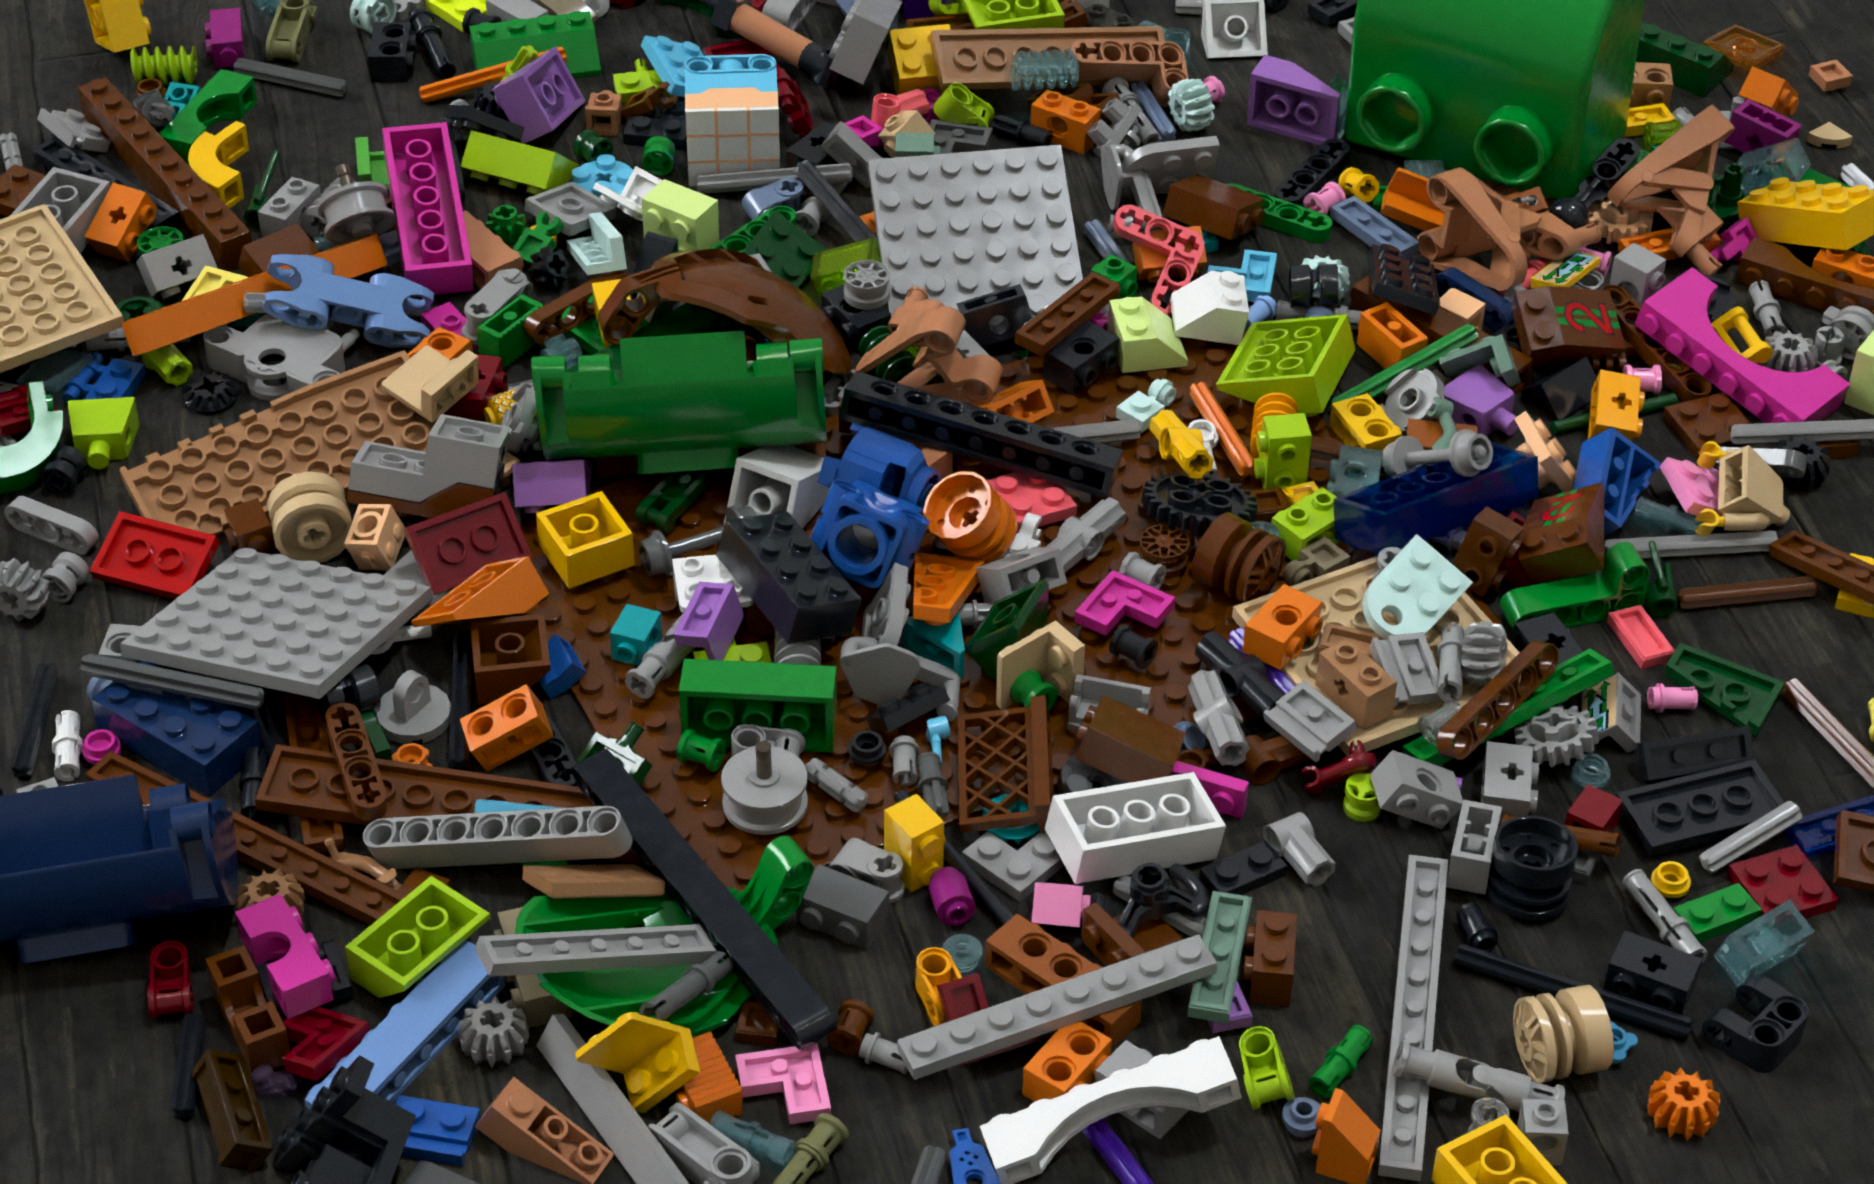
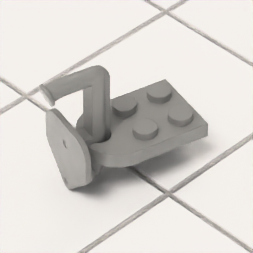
M1217 136L1151 143L1141 146L1136 150L1123 144L1101 146L1103 185L1110 209L1117 210L1119 208L1122 187H1126L1133 193L1137 207L1162 217L1156 194H1168L1171 184L1196 174L1213 179L1220 147ZM1120 158H1124V161H1123L1122 165H1121ZM1113 214L1110 215L1108 233L1115 231L1113 229ZM1131 216L1126 217L1123 225L1130 227L1133 218ZM1143 222L1140 230L1145 229L1147 222Z
M894 563L864 611L862 637H850L843 642L840 653V665L854 694L859 698L878 705L889 699H902L914 679L933 686L945 687L950 701L937 707L936 712L938 717L946 716L948 722L954 721L957 718L959 706V675L947 666L897 646L909 615V609L905 605L911 585L907 583L908 567Z

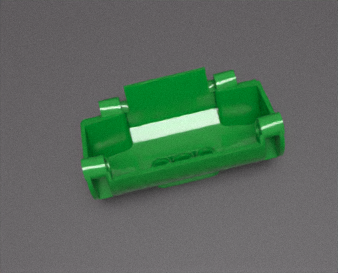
M745 330L621 338L622 370H612L610 354L578 356L579 372L572 373L567 372L565 355L532 357V380L544 457L546 461L636 456L637 474L735 468L736 459L739 458V449L827 443L822 372L824 371L822 338L789 340L790 357H788L787 342L756 344L757 360L747 361Z

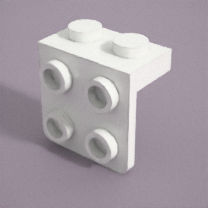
M635 166L621 194L597 182L593 188L602 193L599 199L643 221L642 198L663 180Z
M716 555L672 559L675 600L679 601L681 612L684 613L700 581L733 584L741 607H749L753 604V600Z

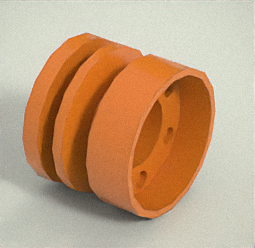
M959 471L943 478L927 496L923 509L924 517L930 521L928 529L955 557L985 560V564L997 560L1006 553L1015 539L1018 528L1017 517L1011 506L983 476L971 471Z

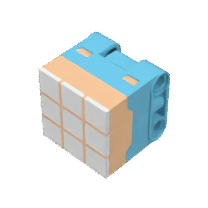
M767 54L706 55L688 58L684 66L689 186H697V177L699 175L780 169L779 106L775 58Z

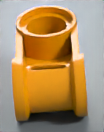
M937 947L926 948L919 953L916 960L915 978L916 992L924 1003L928 1016L934 1026L943 1024L946 1021L936 985L962 977L952 956L946 950Z

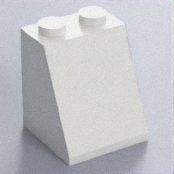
M790 445L761 447L737 458L727 508L735 506L737 509L750 506L757 516L789 512L803 529L822 507L829 492V488L817 483L824 458Z

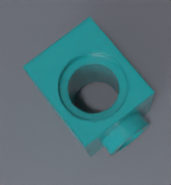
M626 604L610 631L611 659L639 666L642 663L644 654L654 643L663 639L661 612Z

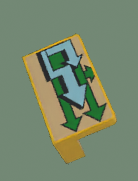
M1578 252L1570 257L1554 260L1530 278L1531 289L1546 286L1569 288L1600 265V257Z

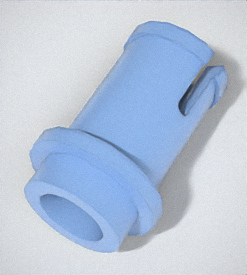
M1265 295L1255 298L1254 304L1249 307V316L1245 326L1246 332L1252 322H1262L1275 317L1277 303L1272 297Z

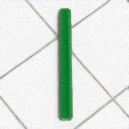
M1465 324L1333 398L1331 405L1332 403L1368 393L1372 399H1375L1384 394L1390 382L1403 371L1412 368L1417 371L1423 370V368L1428 369L1439 363L1438 359L1446 356L1449 351L1457 348L1464 349L1479 339L1476 328L1473 325Z

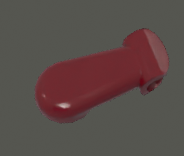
M1357 740L1358 749H1355L1354 741H1352L1349 746L1350 755L1344 757L1341 762L1321 770L1315 766H1308L1302 769L1304 776L1316 777L1314 782L1305 785V791L1310 795L1316 796L1325 787L1346 781L1354 774L1369 773L1376 765V755L1365 753V747L1360 740Z

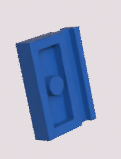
M399 1095L395 1104L416 1115L401 1156L463 1167L465 1155L469 1152L477 1128L474 1126L481 1118L480 1108Z

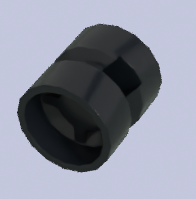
M1308 264L1290 265V308L1309 307L1312 302H1315L1317 306L1337 307V264H1318L1315 269H1311ZM1313 283H1319L1320 288L1313 289Z
M366 664L355 667L322 698H315V702L326 724L325 713L332 705L350 703L359 709L360 714L370 711L377 713L381 707V696L375 674L371 667Z

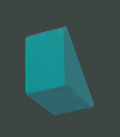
M956 614L950 623L940 626L928 625L924 620L913 619V616L908 617L902 629V648L953 669L961 680L964 677L965 647L960 614Z

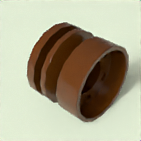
M1226 512L1216 518L1204 533L1195 552L1192 574L1195 580L1215 590L1221 591L1224 589L1226 596L1237 599L1240 603L1265 596L1275 585L1286 557L1285 540L1261 528L1254 530L1253 524Z

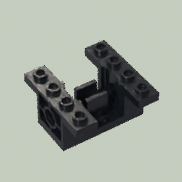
M359 1055L348 1068L341 1066L333 1077L329 1089L323 1086L316 1095L311 1108L305 1106L299 1113L294 1126L288 1125L283 1130L276 1143V1149L280 1150V1154L275 1163V1168L290 1174L306 1156L312 1158L306 1171L299 1170L290 1184L391 1183L416 1115L365 1088L374 1066L373 1062Z

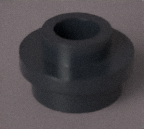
M870 730L860 731L850 741L848 755L857 764L865 766L875 765L885 758L886 744L878 733Z

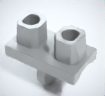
M1117 98L1109 101L1103 108L1102 113L1112 121L1110 126L1101 119L1095 122L1087 133L1097 144L1093 152L1098 157H1101V146L1123 144L1136 150L1140 146L1141 141L1136 135L1139 131L1138 127L1132 124L1142 108L1136 103L1127 106Z

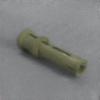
M828 1113L819 1114L814 1121L815 1127L806 1138H801L796 1142L794 1157L772 1184H805L814 1172L825 1169L829 1164V1156L838 1145L844 1144L849 1138L846 1126L833 1115Z

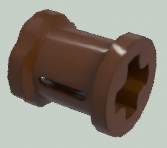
M849 999L841 1003L838 1010L837 1029L828 1034L827 1041L834 1050L845 1055H854L859 1053L863 1041L862 1036L865 1029L872 1025L875 1015L873 1010L864 1002Z

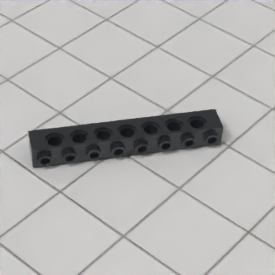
M858 371L855 372L844 388L839 419L870 427L884 433L1106 499L1116 481L1123 453L1122 449Z

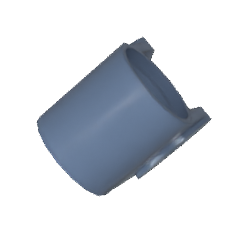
M786 177L764 187L753 189L742 199V209L751 220L776 206H788L792 209L796 207L795 212L802 210L801 194L804 189L803 183L797 178Z

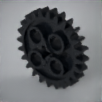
M1172 470V475L1161 472L1160 477L1151 476V481L1145 482L1141 503H1143L1142 509L1148 511V517H1156V523L1167 522V528L1179 527L1181 533L1191 530L1195 536H1199L1201 532H1206L1211 523L1226 512L1254 524L1258 503L1256 502V496L1250 495V489H1242L1241 483L1231 484V478L1221 480L1218 479V474L1215 473L1211 476L1204 474L1202 478L1195 479L1190 478L1186 472L1181 474L1176 470Z

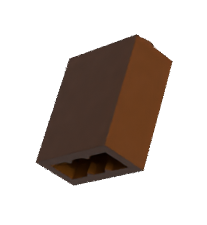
M1196 174L1170 185L1163 215L1191 226H1201L1202 230L1232 240L1257 229L1261 225L1265 215V210L1262 209L1265 198Z
M1102 695L1097 707L1089 705L1073 741L1080 745L1075 759L1127 783L1166 777L1170 775L1186 733Z

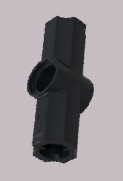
M1214 630L1205 634L1202 640L1195 646V656L1211 671L1215 670L1220 676L1229 697L1233 700L1240 697L1265 721L1263 712L1266 709L1269 711L1276 706V701L1283 697L1285 693L1267 677L1266 668L1262 661L1253 654L1245 657L1225 637L1217 634Z

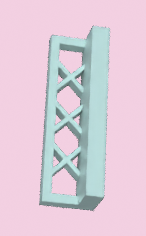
M602 212L589 214L591 236L566 240L567 250L587 275L627 269L623 237Z

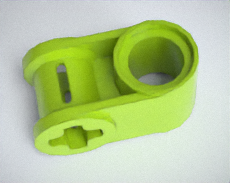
M958 82L952 83L933 104L934 113L942 121L989 127L988 124L994 118L993 107ZM983 110H985V115H984V117H981V116H982V113H983Z
M1256 1026L1246 1030L1239 1040V1048L1245 1072L1244 1082L1253 1110L1261 1109V1104L1277 1099L1286 1098L1288 1101L1295 1099L1285 1059L1273 1032L1263 1026Z

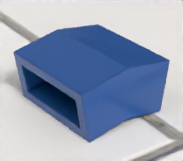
M557 634L548 641L551 670L539 680L550 700L570 689L587 673L572 645Z

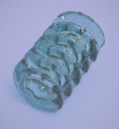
M1070 49L1063 50L1062 52L1059 50H1052L1051 52L1042 50L1039 53L1035 50L1028 51L1027 53L1017 51L1011 62L1010 82L1014 91L1019 90L1021 82L1025 90H1030L1033 81L1037 90L1043 88L1044 81L1048 89H1054L1056 80L1060 89L1066 88L1067 80H1069L1071 88H1075L1079 79L1077 58Z

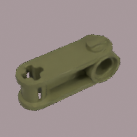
M280 0L266 39V58L268 61H274L276 58L292 59L294 63L300 62L313 27V22L318 13L317 6H314L312 0Z

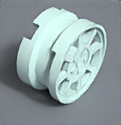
M353 0L350 8L351 22L354 26L372 34L374 22H394L397 11L395 0Z

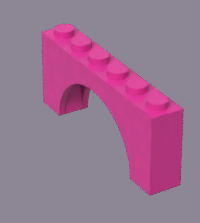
M1693 267L1643 302L1634 325L1764 423L1822 421L1840 407L1849 389L1850 383L1824 364L1816 369L1805 372H1783L1758 365L1736 353L1718 336L1708 317L1707 310L1718 286Z

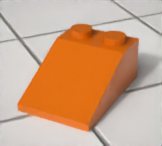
M529 556L486 564L411 622L414 627L512 617L516 614L520 616L530 615L540 607L538 602L549 595V592Z

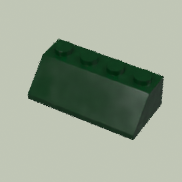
M1645 22L1641 24L1636 62L1670 64L1673 86L1705 98L1733 72L1734 65L1725 54L1715 51L1709 46L1687 40L1684 36L1662 30L1656 25Z

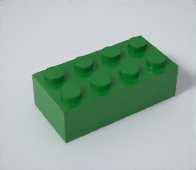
M684 659L679 686L681 736L686 729H692L696 731L697 735L711 740H715V738L724 739L726 747H731V734L733 730L742 724H754L763 727L797 730L805 737L804 751L834 752L837 726V666ZM786 739L785 748H788L789 739Z

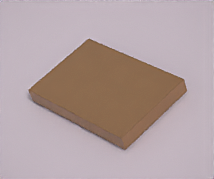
M635 864L523 866L522 880L552 899L664 895L665 881Z

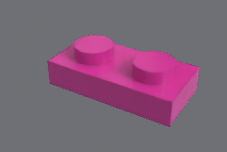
M1180 761L1175 762L1170 776L1194 772L1217 812L1242 818L1247 805L1248 781Z

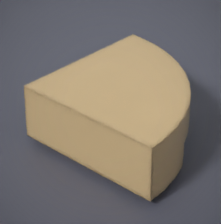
M1828 122L1808 132L1807 142L1821 147L1822 143L1837 145L1836 149L1850 146L1853 136Z

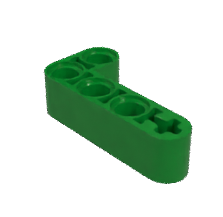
M1620 542L1613 545L1606 552L1602 572L1510 590L1501 598L1499 607L1513 631L1517 622L1553 612L1563 625H1566L1568 628L1605 621L1610 612L1643 605L1650 570L1632 543Z

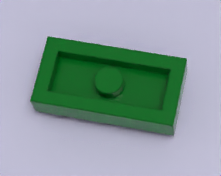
M1739 883L1673 907V910L1679 917H1684L1689 922L1691 932L1699 943L1758 921L1762 911Z

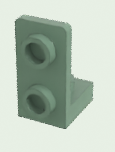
M1502 334L1485 337L1477 344L1464 349H1453L1446 356L1438 359L1447 377L1470 370L1478 364L1483 365L1490 362L1496 378L1502 376L1508 387L1521 383L1511 350Z

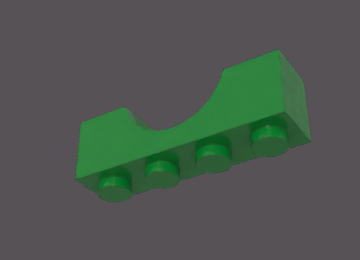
M220 69L159 134L189 165L188 154L192 144L202 133L208 132L207 128L223 120L243 119L255 106L257 96L254 77Z

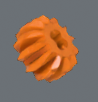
M1681 1067L1675 1075L1664 1071L1659 1080H1654V1084L1650 1087L1648 1095L1650 1098L1647 1105L1648 1115L1654 1118L1655 1128L1668 1129L1669 1138L1675 1133L1682 1134L1686 1141L1689 1140L1693 1133L1704 1137L1708 1129L1713 1128L1718 1120V1109L1721 1102L1719 1098L1720 1093L1713 1090L1712 1080L1701 1081L1698 1071L1693 1075L1685 1074Z

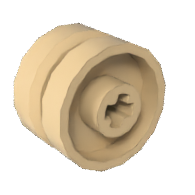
M309 471L293 474L275 486L269 495L267 507L275 545L280 553L290 559L300 561L312 560L319 563L326 562L340 555L346 548L344 542L352 524L345 492L340 483L325 473Z

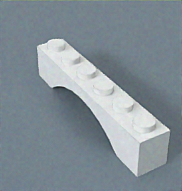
M1218 1036L1210 1040L1201 1039L1195 1041L1188 1048L1170 1055L1161 1054L1155 1056L1148 1063L1136 1068L1115 1071L1108 1078L1096 1083L1075 1086L1068 1093L1056 1098L1040 1099L1032 1103L1029 1108L1016 1113L1000 1114L992 1118L989 1123L981 1125L980 1129L1000 1183L1014 1184L1043 1173L1053 1156L1070 1138L1088 1125L1111 1114L1132 1108L1150 1106L1179 1107L1203 1113L1242 1097L1236 1074Z

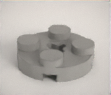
M1414 368L1407 369L1397 375L1387 386L1385 394L1388 397L1385 405L1381 403V406L1388 418L1406 436L1408 418L1429 421L1435 419L1427 416L1426 411L1427 409L1435 410L1436 402L1433 400L1434 397L1445 399L1444 385L1441 379L1428 369L1423 368L1420 371ZM1415 396L1416 400L1411 405V399Z
M525 382L521 383L515 390L511 399L517 402L513 404L511 410H505L500 425L511 427L507 450L514 453L520 451L524 439H532L538 425V421L533 419L537 410L535 390L532 385Z

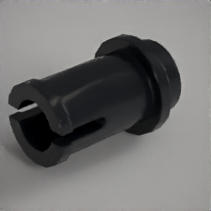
M1464 904L1462 907L1468 917L1466 918L1462 910L1458 909L1456 918L1468 936V946L1486 952L1492 951L1497 946L1498 932L1487 923L1478 904Z

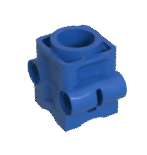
M835 479L822 506L821 512L823 515L818 516L810 538L842 576L869 588H877L883 583L894 563L908 567L909 574L915 560L913 553H918L930 521L920 514L921 507L888 495L863 481L856 479L851 484ZM859 524L869 528L877 538L878 549L862 545L854 535L853 525Z

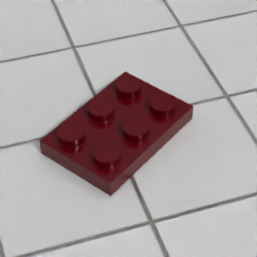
M506 492L404 529L405 536L426 586L431 587L432 597L453 590L486 564L529 556L530 560L533 558Z

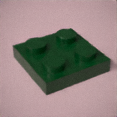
M774 210L742 253L747 255L760 253L772 273L788 280L799 288L827 248Z

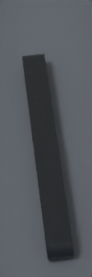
M602 749L571 768L577 785L593 806H613L618 809L632 835L633 842L630 850L650 873L665 881V892L692 924L701 925L716 952L726 953L722 960L725 961L728 957L731 958L733 962L732 972L798 1050H804L837 1029L836 1021L823 1000L608 749Z

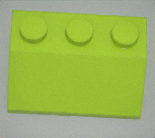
M471 130L460 167L470 171V177L473 179L488 182L490 177L498 179V185L516 190L517 185L527 187V193L537 195L568 183L572 178L573 169L579 167V164L553 151Z
M430 876L345 946L350 979L378 998L404 992L490 919V913L435 877Z

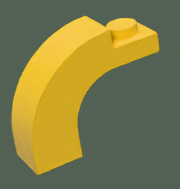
M238 121L233 122L216 135L205 131L194 141L188 154L189 166L229 209L244 199L241 173L228 167V165L249 151L246 125Z

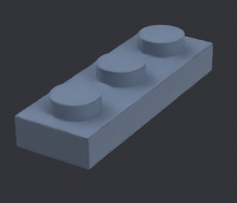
M1355 195L1331 206L1330 218L1370 247L1372 244L1378 246L1389 244L1400 250L1399 253L1407 256L1418 253L1419 241Z

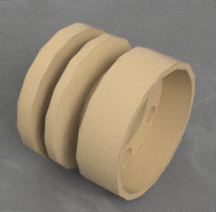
M1581 985L1559 990L1555 998L1550 993L1538 994L1536 998L1534 996L1518 998L1513 1012L1514 1035L1521 1061L1534 1082L1545 1083L1552 1081L1553 1078L1564 1079L1569 1076L1571 1070L1578 1075L1607 1070L1610 1067L1614 1054L1610 1018L1599 993L1591 985Z

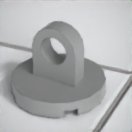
M408 670L400 676L394 688L381 697L380 711L375 713L385 737L390 741L408 744L422 739V743H425L442 735L450 725L451 703L446 693L436 686L429 685L427 677L414 670Z

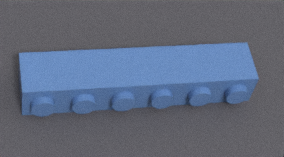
M467 940L463 941L444 957L427 976L422 977L401 1003H396L389 1011L388 1016L375 1029L368 1031L361 1043L348 1056L341 1058L334 1070L320 1084L315 1085L309 1091L305 1099V1106L311 1108L320 1089L323 1086L329 1089L338 1069L341 1066L348 1068L359 1055L374 1063L365 1088L393 1103L458 1035L459 1021L463 1020L465 1008L476 1009L478 999L488 1004L505 987V977H489L475 950L476 945Z

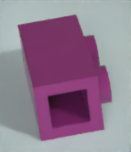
M240 8L210 10V22L205 23L207 58L213 57L215 69L234 68V63L238 58H245Z

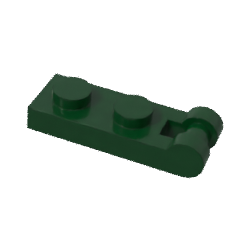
M719 469L670 472L638 505L635 512V520L646 525L653 523L658 530L669 533L673 529L676 519L719 476Z

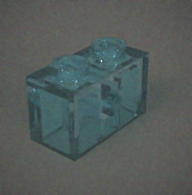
M1798 138L1745 152L1736 162L1745 168L1741 189L1747 196L1755 189H1761L1770 185V181L1776 178L1786 177L1792 182H1799L1811 165Z
M1788 900L1728 935L1714 954V957L1737 987H1739L1750 975L1763 974L1798 953L1815 931L1791 900Z

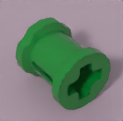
M686 729L680 737L677 746V760L682 763L692 761L705 765L708 771L716 772L723 762L726 742L721 738L711 740L697 735L695 730ZM697 748L705 750V753L698 751Z

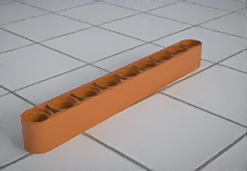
M378 233L310 255L330 261L334 266V275L350 279L388 265ZM279 266V268L292 269L289 266ZM265 271L121 323L132 356H136L254 314L253 312L244 311L243 298L247 292L267 293L294 290L288 284L274 279Z

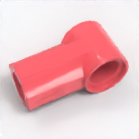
M920 89L897 96L887 93L877 94L873 98L871 121L885 128V122L901 110H918L923 116V114L929 112V102L926 99L925 93Z

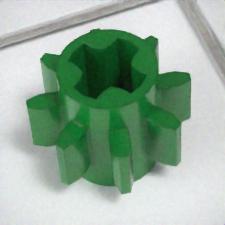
M511 205L498 206L493 210V214H487L488 222H486V228L493 234L500 236L506 245L515 244L526 228L525 214L517 215L516 208Z

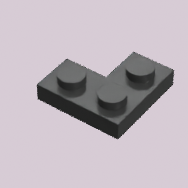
M934 119L931 120L929 125L935 132L934 146H940V154L988 150L992 140V128Z

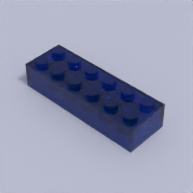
M1491 442L1493 448L1491 464L1473 477H1462L1457 474L1450 462L1424 464L1334 498L1335 539L1350 544L1352 548L1374 552L1378 556L1379 552L1384 548L1397 547L1403 549L1416 534L1426 541L1434 537L1446 536L1449 534V531L1459 527H1469L1473 519L1486 506L1498 513L1510 507H1520L1524 505L1525 501L1539 496L1538 456Z

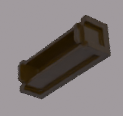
M207 1049L192 1069L191 1074L193 1078L197 1079L220 1155L217 1159L218 1164L221 1167L238 1170L247 1167L249 1171L257 1172L273 1150L244 1056Z

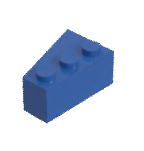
M1611 427L1582 443L1572 490L1602 482L1604 485L1605 536L1621 528L1636 505L1637 496L1647 488L1650 483L1648 479L1653 472L1660 468L1661 463Z

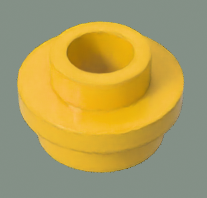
M1674 861L1661 863L1652 872L1650 879L1660 894L1668 898H1679L1686 895L1691 885L1687 869L1682 864Z

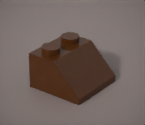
M545 613L470 621L478 705L489 704L525 684L531 688L551 670Z

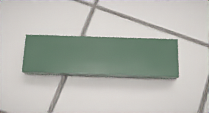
M1218 891L1212 892L1203 942L1217 962V973L1194 981L1188 1007V1017L1229 1023L1251 911L1252 897Z

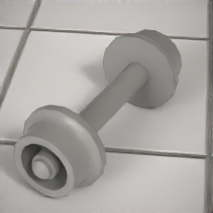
M1468 429L1456 432L1450 441L1449 448L1424 450L1418 439L1413 436H1401L1395 442L1385 447L1382 455V464L1385 472L1390 477L1398 478L1403 482L1418 480L1424 472L1425 464L1450 462L1455 472L1462 477H1473L1479 471L1489 467L1493 458V448L1487 436L1477 434Z

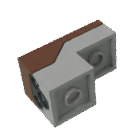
M440 414L428 435L426 452L365 441L351 462L346 503L356 504V507L359 504H391L398 517L416 515L426 517V520L500 494L511 427Z

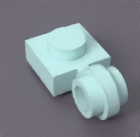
M1156 379L1148 389V396L1137 391L1116 407V418L1120 420L1136 419L1139 422L1141 432H1144L1149 428L1151 417L1156 416L1160 410H1165V406H1169L1173 402L1177 393L1176 388L1167 379Z

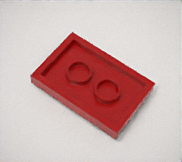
M119 511L89 572L94 579L176 600L177 597L181 596L204 577L220 542L216 535Z

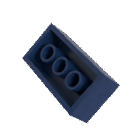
M138 661V662H136V663H140V664H145V665H150V666H155V667H160V668L168 669V668H166V667H164V666H162V665L153 664V663H149V662H144V661ZM117 681L110 683L91 699L97 730L111 731L120 740L122 746L208 797H211L243 769V753L247 748L258 747V755H260V750L262 749L258 720L229 704Z

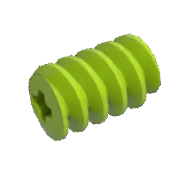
M194 45L190 54L186 53L184 46H180L178 55L174 54L171 46H168L166 55H162L159 46L155 47L153 55L149 54L147 47H143L141 56H137L135 48H131V69L137 85L146 78H160L163 85H168L171 77L173 82L182 83L183 77L188 85L194 83L198 70L197 51Z

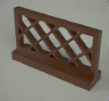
M1046 695L1030 697L1031 706L957 715L959 826L961 833L1039 824L1040 833L1046 832L1045 825L1052 797L1054 796L1051 721ZM1025 721V724L1015 733L1005 728L1010 722ZM984 726L987 729L976 738L967 732L968 727ZM998 734L1005 738L1006 741L995 749L988 745L987 742ZM1017 745L1026 752L1016 760L1005 755ZM980 750L988 755L978 765L968 760L976 751ZM997 761L1007 766L998 776L987 771ZM1019 773L1027 779L1017 788L1007 783L1012 776ZM979 777L988 782L979 792L968 787ZM997 789H1000L1009 795L998 804L988 799ZM1018 800L1029 806V811L1012 813L1007 809ZM979 805L990 810L982 817L969 818V814Z

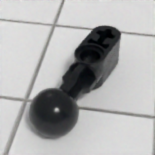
M1629 138L1615 140L1594 162L1590 174L1577 187L1578 194L1575 197L1558 199L1551 205L1548 212L1573 229L1587 225L1589 223L1588 210L1592 205L1601 204L1603 200H1607L1609 190L1636 165L1640 152L1638 144Z

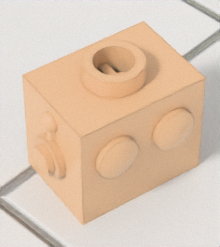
M359 504L344 545L360 570L388 571L395 565L405 537V527L391 504Z

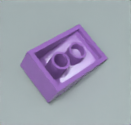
M556 47L548 50L511 74L492 89L497 105L504 110L509 121L525 127L520 139L522 144L553 131L585 102L581 91Z
M1264 55L1251 73L1246 125L1321 145L1326 140L1336 139L1341 94L1294 62Z
M592 458L512 464L515 507H524V513H539L546 510L545 505H562L590 495L593 469Z

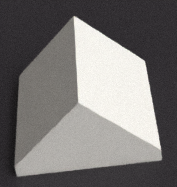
M1204 0L1201 37L1207 59L1263 57L1268 55L1264 0Z

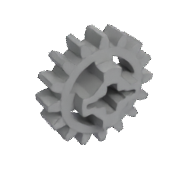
M1558 704L1557 707H1550L1537 716H1533L1531 720H1526L1520 723V726L1514 728L1516 745L1533 746L1532 758H1534V762L1540 765L1544 761H1548L1550 767H1554L1562 762L1565 765H1570V759L1572 758L1583 760V752L1593 753L1594 744L1599 742L1595 717L1590 718L1588 710L1578 713V706L1575 705L1568 710L1564 709L1563 704Z

